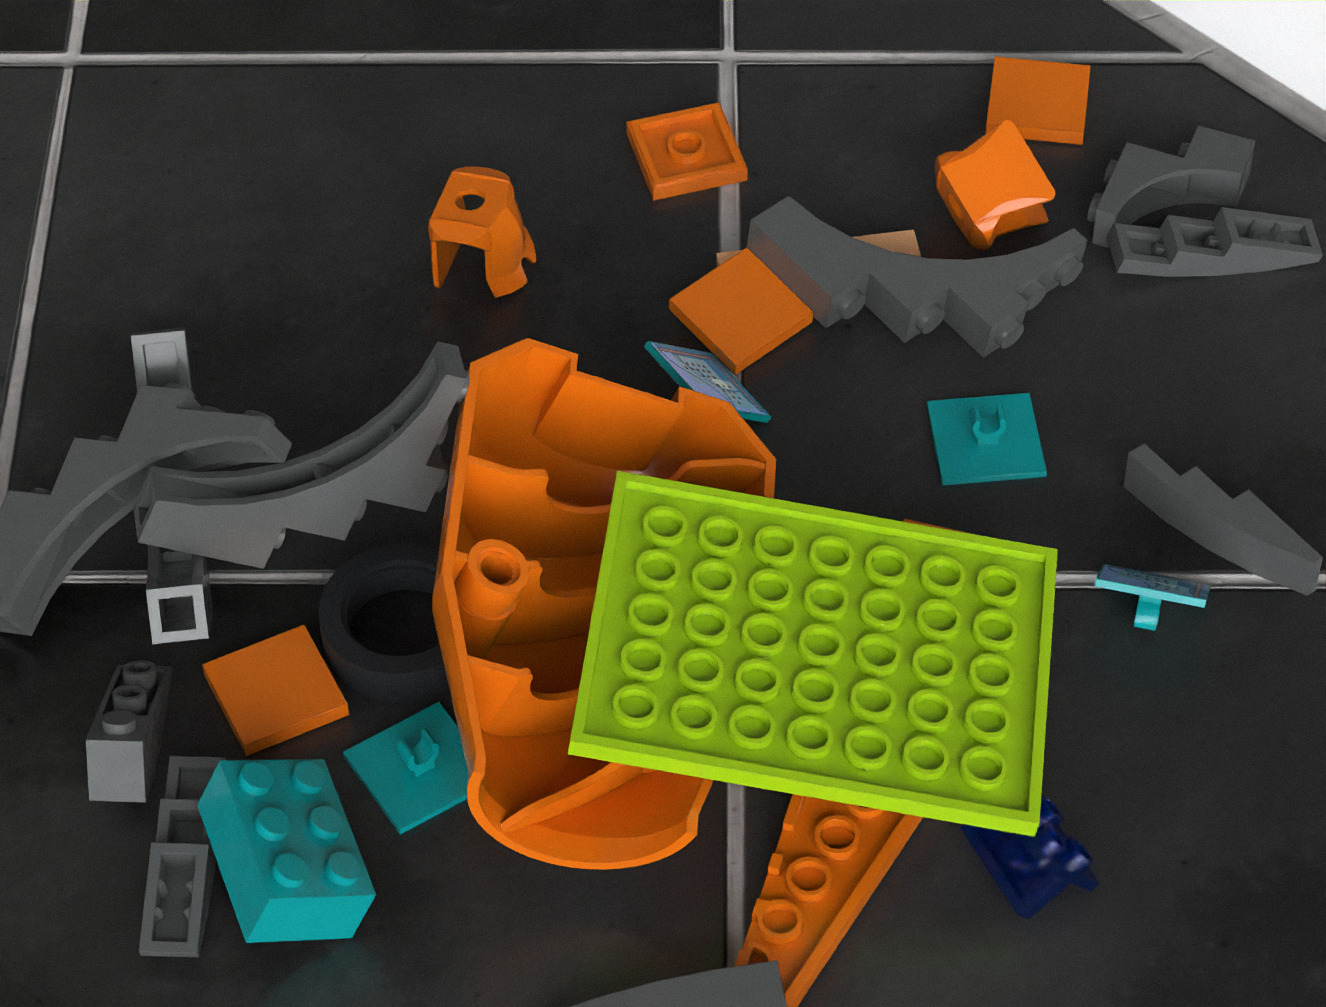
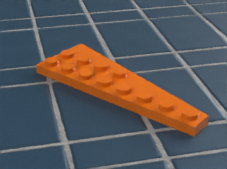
M792 794L783 821L781 836L775 853H772L768 865V874L760 897L756 900L752 912V921L742 950H739L734 967L777 961L787 1007H798L923 817Z

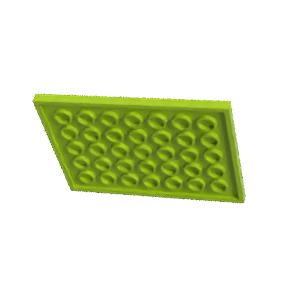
M617 471L568 754L1035 837L1040 823L1058 549Z

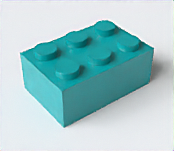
M220 760L197 807L245 942L352 938L373 902L376 892L325 760Z

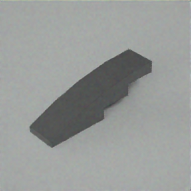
M1226 207L1220 208L1213 221L1167 215L1160 228L1114 223L1107 235L1116 272L1163 277L1234 275L1272 271L1316 263L1323 256L1311 219Z
M1145 443L1128 453L1123 487L1161 519L1204 548L1257 576L1307 596L1316 591L1323 557L1249 489L1232 499L1197 466L1180 476Z
M169 756L165 799H160L156 841L151 842L139 944L140 956L199 957L217 860L197 804L219 761L226 760V757Z
M777 961L714 969L655 981L593 998L570 1007H787L778 963Z

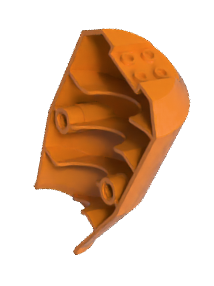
M526 338L470 362L468 366L469 386L464 400L459 403L432 596L434 622L468 771V806L478 824L489 835L506 847L530 858L559 866L580 869L606 870L640 866L674 854L695 838L698 831L699 813L714 780L568 754L617 471L774 498L776 458L730 402L680 386L671 400L655 396L648 392L577 371V353Z

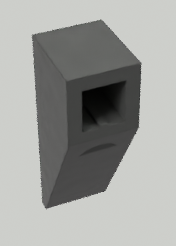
M145 660L117 665L86 737L89 801L146 803L157 772L173 675L172 666H156L153 662Z

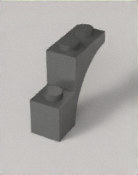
M1198 125L1191 143L1183 142L1177 156L1127 142L1119 160L1111 159L1107 166L1103 180L1104 193L1096 192L1091 201L1087 220L1094 223L1092 243L1110 248L1107 235L1114 223L1131 225L1139 218L1151 212L1170 206L1198 203L1222 205L1236 209L1250 176L1256 141Z

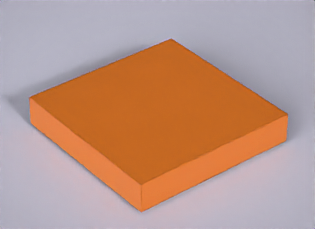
M995 56L986 133L1004 120H1011L1016 125L1023 139L1083 145L1091 65Z
M720 102L626 122L628 139L653 201L748 180V168Z
M747 247L669 300V310L734 375L811 324L814 313Z
M305 625L202 664L204 676L246 756L349 715L348 703Z

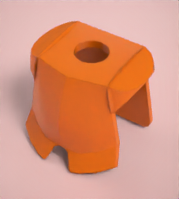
M1004 120L963 151L945 152L936 157L935 175L937 190L953 220L969 244L980 251L988 250L997 236L1028 226L1045 224L1049 221L1042 203L1053 200L1055 190L1016 125L1011 120Z
M461 167L453 170L428 223L434 286L436 288L442 287L460 245L464 244L485 251L486 281L494 297L497 298L511 294L527 283V278L521 265L523 257L529 262L535 263L536 253L530 234L523 225L510 177L499 170L486 167ZM478 195L485 202L477 209L466 210L463 196Z

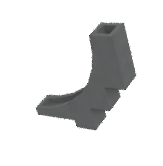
M787 196L751 219L747 248L814 312L813 317L825 328H828L842 318H852L865 305L904 343L921 332L923 334L930 333L944 320L984 358L1000 346L1005 349L1013 345L1024 331L1023 321L1026 311L1037 306L1046 293L1059 284L1066 286L1077 278L1083 269L1082 259L1088 240L1075 228H1072L1041 245L1008 255L970 260L925 258L889 251L852 238L819 220L798 202Z
M185 327L131 333L137 393L140 385L164 387L166 383L179 384L193 392ZM148 545L146 596L152 645L208 639L213 606L207 557Z
M438 341L418 375L388 407L358 430L320 450L285 461V463L238 471L192 472L151 466L133 508L138 543L264 569L272 550L281 547L285 538L286 528L345 541L354 520L360 521L363 517L367 500L426 512L435 492L440 493L445 487L448 477V463L443 460L440 445L444 442L448 431V418L455 403H461L464 400L469 386V373L467 370H464L459 347Z
M166 383L164 387L140 385L119 439L106 435L99 436L98 440L74 437L52 492L43 488H33L32 492L7 491L0 508V632L32 636L51 597L75 563L105 531L133 510L151 466L203 472L245 463H285L292 443L275 427L276 422L274 419L262 412L247 410L244 414L226 413L211 406H201L195 400V394L190 389L175 383Z

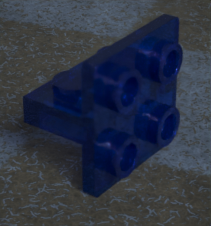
M1041 794L1040 823L1035 837L965 824L960 827L1016 913L1028 920L1071 883L1090 892L1099 885L1098 880L1089 868L1094 863L1091 855L1077 839L1072 836L1068 838L1059 825L1064 820L1062 813L1044 794Z

